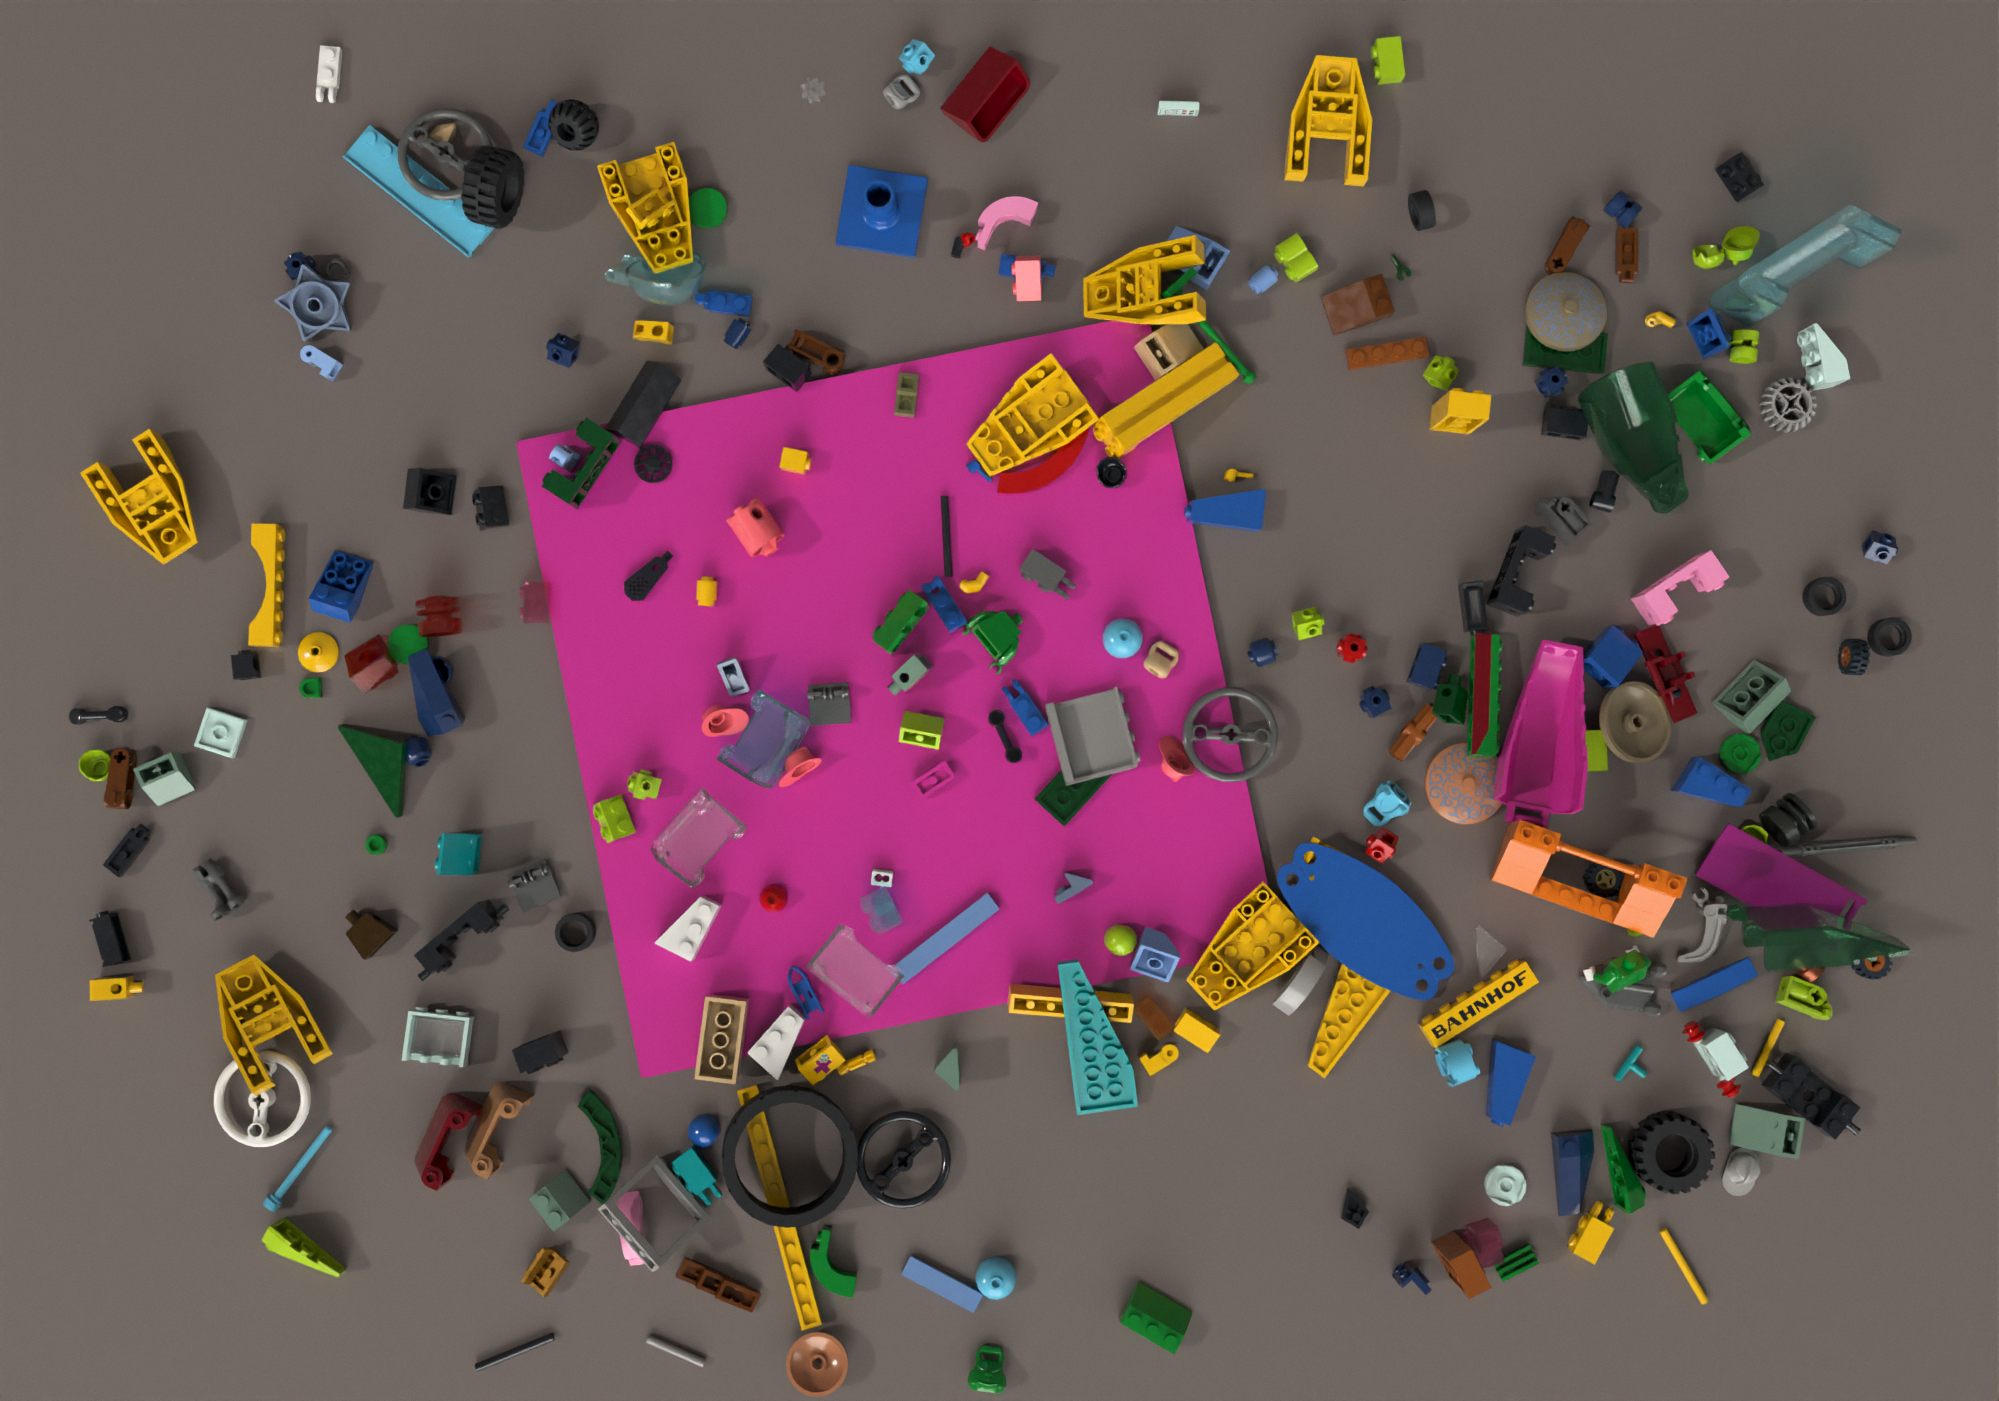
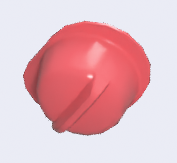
M713 705L705 712H702V731L709 737L737 734L743 731L749 722L747 713L742 709H727L722 705Z
M1172 736L1162 737L1159 741V748L1163 755L1161 761L1162 771L1174 782H1177L1185 775H1192L1195 771V766L1189 760L1183 744Z
M801 747L793 751L785 760L786 774L780 780L779 786L786 787L793 784L807 772L820 765L822 762L821 758H814L807 747Z

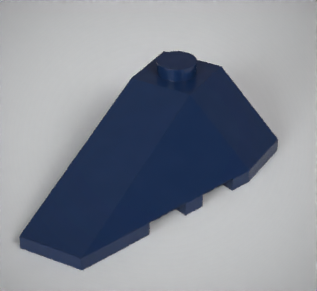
M428 648L409 655L408 662L417 716L427 736L445 734L463 726L465 717Z
M1593 1130L1551 1133L1558 1215L1580 1214L1594 1155Z

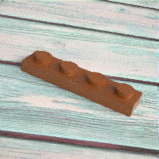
M1426 337L1347 349L1345 351L1348 371L1429 357Z

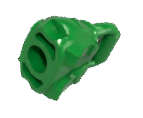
M983 1344L977 1350L975 1366L969 1372L967 1378L970 1389L1001 1394L1007 1384L1006 1376L1002 1369L1004 1352L1000 1347ZM982 1353L999 1355L997 1361L982 1359Z

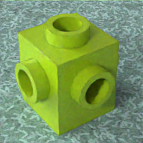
M1435 355L1423 373V377L1431 386L1447 391L1459 370L1454 365L1455 361L1450 357L1445 356L1443 358Z
M1315 607L1291 613L1293 629L1298 640L1322 634L1324 619L1322 614H1318Z
M641 769L640 773L633 771L627 781L628 791L634 793V798L645 800L646 797L657 799L662 779L652 776L653 772Z

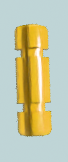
M869 1050L864 1055L860 1054L847 1060L846 1063L843 1062L837 1068V1071L840 1075H844L849 1070L853 1071L866 1065L867 1062L875 1061L876 1056L873 1050Z

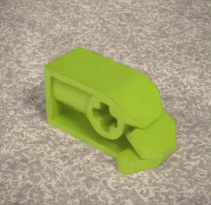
M1794 976L1782 977L1775 999L1776 1003L1807 1014L1813 1019L1829 1020L1832 1017V1007L1823 988Z

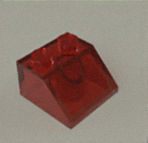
M379 634L344 655L349 678L364 694L399 673L396 661L391 657L388 647Z

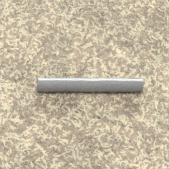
M649 1335L646 1343L700 1367H703L706 1361L702 1357Z

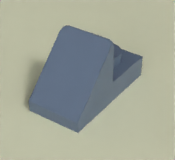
M736 656L716 663L730 697L750 691L742 671L741 662Z
M1063 872L1071 886L1067 888L1064 885L1056 890L1057 894L1054 898L1060 904L1094 883L1089 878Z

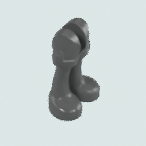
M209 858L203 863L205 869L199 865L193 871L198 887L204 888L215 904L211 918L213 921H216L243 906L247 899L244 895H238L234 892L224 878V869ZM215 884H217L221 888V890L227 897V903L219 893Z

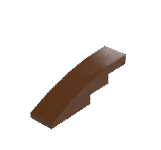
M685 1256L675 1274L676 1278L691 1283L697 1289L714 1295L715 1299L751 1313L761 1296L760 1292L746 1284Z

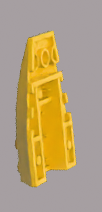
M1050 353L1016 380L1013 387L1005 394L1001 402L993 409L989 417L981 424L966 445L991 477L1068 444L1097 422L1099 417L1067 371Z

